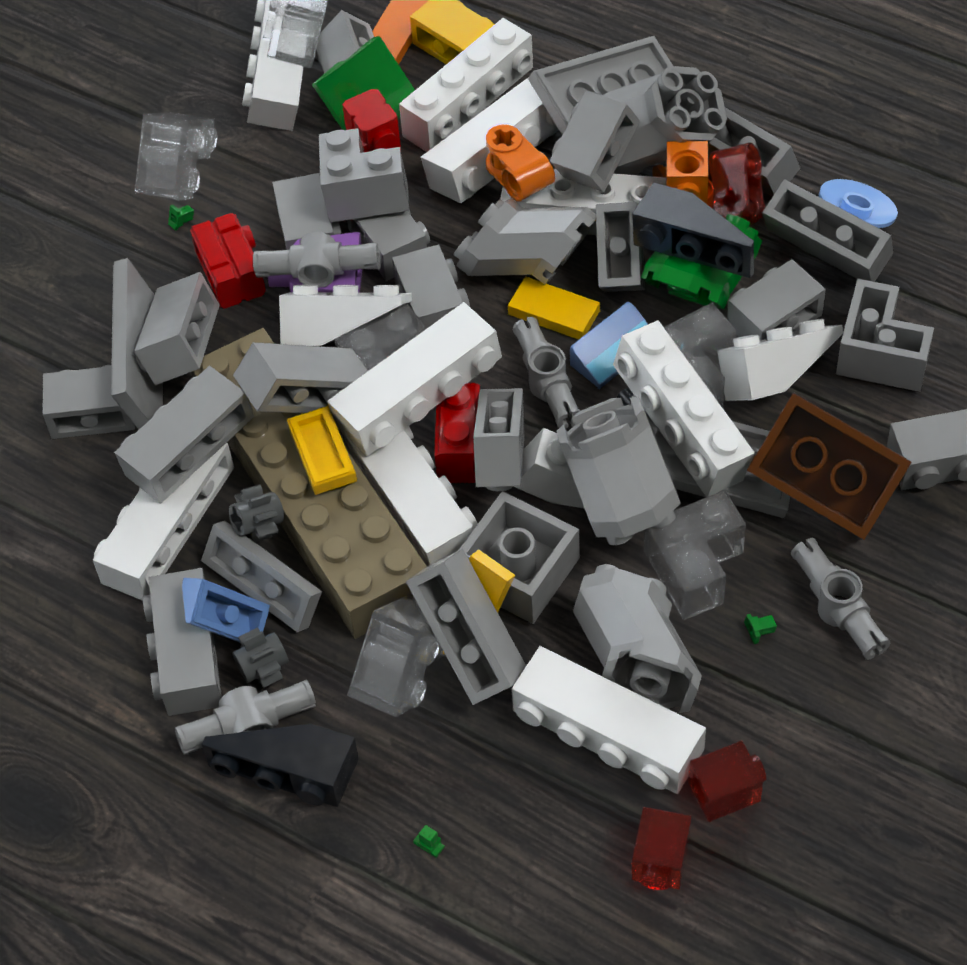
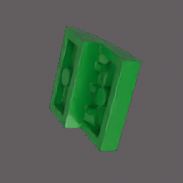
M380 36L371 38L349 58L337 62L312 84L342 130H346L342 105L345 100L368 90L378 89L385 98L386 104L391 106L397 114V118L400 119L399 103L415 91Z

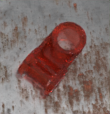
M749 142L713 151L709 156V169L712 176L715 211L724 218H726L727 214H731L749 221L750 225L755 224L762 217L765 205L761 182L762 163L756 146Z

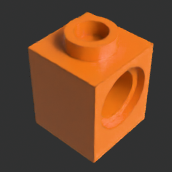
M668 141L667 186L691 192L707 205L708 141L680 143Z

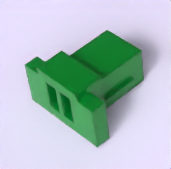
M174 204L170 205L168 225L175 231L178 230L180 226H183V223L193 220L194 209L189 205L177 208Z
M747 614L744 620L754 644L759 642L761 635L774 633L777 628L772 615L758 618L757 616L752 617L751 614Z
M427 825L424 826L413 840L415 845L435 858L445 848V845L441 843V838L438 837V833Z

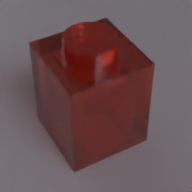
M743 741L690 761L688 783L708 822L761 802L763 782L766 781L765 769L756 754L750 756Z
M643 807L632 858V880L639 881L643 886L653 890H666L668 887L680 890L690 840L692 816Z

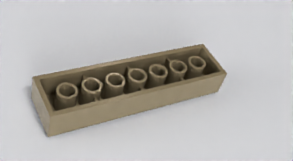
M261 328L205 355L200 369L190 372L191 377L198 376L210 365L241 388L233 374L253 342L274 344L265 329ZM249 400L254 417L227 443L253 483L261 485L263 494L274 492L279 497L284 511V520L280 525L354 639L418 607L419 605L406 581L427 566L350 453L348 452V455L355 469L357 482L315 495L287 424L288 418L304 413L256 411Z

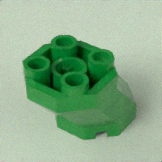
M727 214L725 219L754 241L755 259L762 240L757 236L759 232L749 227V221ZM656 251L646 262L641 275L642 280L659 289L660 283L667 284L668 293L678 298L713 308L715 305L718 309L725 310L731 292L743 277Z

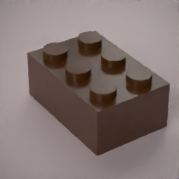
M793 393L747 471L865 540L912 462Z

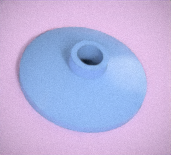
M834 179L825 182L819 191L820 198L877 228L888 227L896 220L898 211L892 200L881 191L864 183L847 179Z

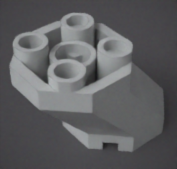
M668 66L661 74L603 94V96L628 104L640 120L614 172L615 174L638 175L646 167L666 161L668 141H677L679 143L708 141L709 143L727 121L722 92L718 88L716 78L707 71L700 72L694 67Z
M511 198L505 202L500 199L496 204L492 203L479 219L478 223L483 226L479 233L475 231L471 237L468 235L453 255L459 259L456 266L468 276L533 275L545 285L556 274L554 271L560 264L564 265L592 229L590 226L596 223V214L588 207L523 208Z
M639 397L630 398L632 405L624 406L621 398H611L581 410L572 417L575 426L568 432L564 425L557 430L559 444L596 537H606L609 545L623 544L630 540L635 533L650 527L658 529L668 526L676 519L674 509L681 504Z
M610 564L597 566L595 573L583 577L573 612L604 667L602 677L667 709L680 706L679 713L690 711L702 675L669 620L672 603L665 596L666 586L658 579L640 576L618 569Z

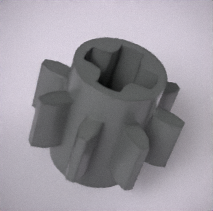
M260 484L240 490L241 493L235 495L237 503L229 506V517L235 532L239 536L250 534L251 540L255 543L271 538L272 534L278 533L276 525L283 522L284 511L276 493L268 492L263 494Z
M257 627L238 637L241 648L232 652V655L246 683L257 679L258 683H261L263 688L283 679L280 672L281 666L289 663V660L275 632L264 636V633L260 632Z

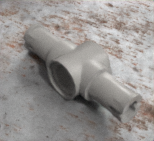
M312 232L304 235L300 240V245H291L289 250L254 251L253 267L257 278L292 275L293 278H298L302 284L318 285V288L330 285L334 280V275H343L344 271L380 269L381 264L380 250L377 242L342 246L341 242H336L333 237L322 232Z
M527 317L529 328L526 327L523 319L517 321L512 330L524 351L523 361L528 370L530 391L534 396L548 403L559 428L562 425L568 428L565 418L569 419L571 426H575L572 417L581 410L578 409L570 392L572 385L566 374L564 352L545 340L535 317Z
M815 538L806 539L808 548L803 542L798 543L792 549L791 556L797 561L811 581L810 588L819 600L818 613L820 618L831 626L846 630L862 651L865 659L869 660L875 657L873 650H875L878 656L885 652L890 646V640L885 637L869 614L870 607L862 598V582L860 577L850 570L841 569L837 565L834 566L819 547ZM833 596H842L847 599L838 600L836 598H833Z
M307 680L270 694L267 690L258 693L256 688L252 686H242L226 693L219 700L218 708L213 709L212 715L175 727V733L183 754L186 755L203 748L202 743L206 736L272 729L279 724L278 720L315 708L316 701Z

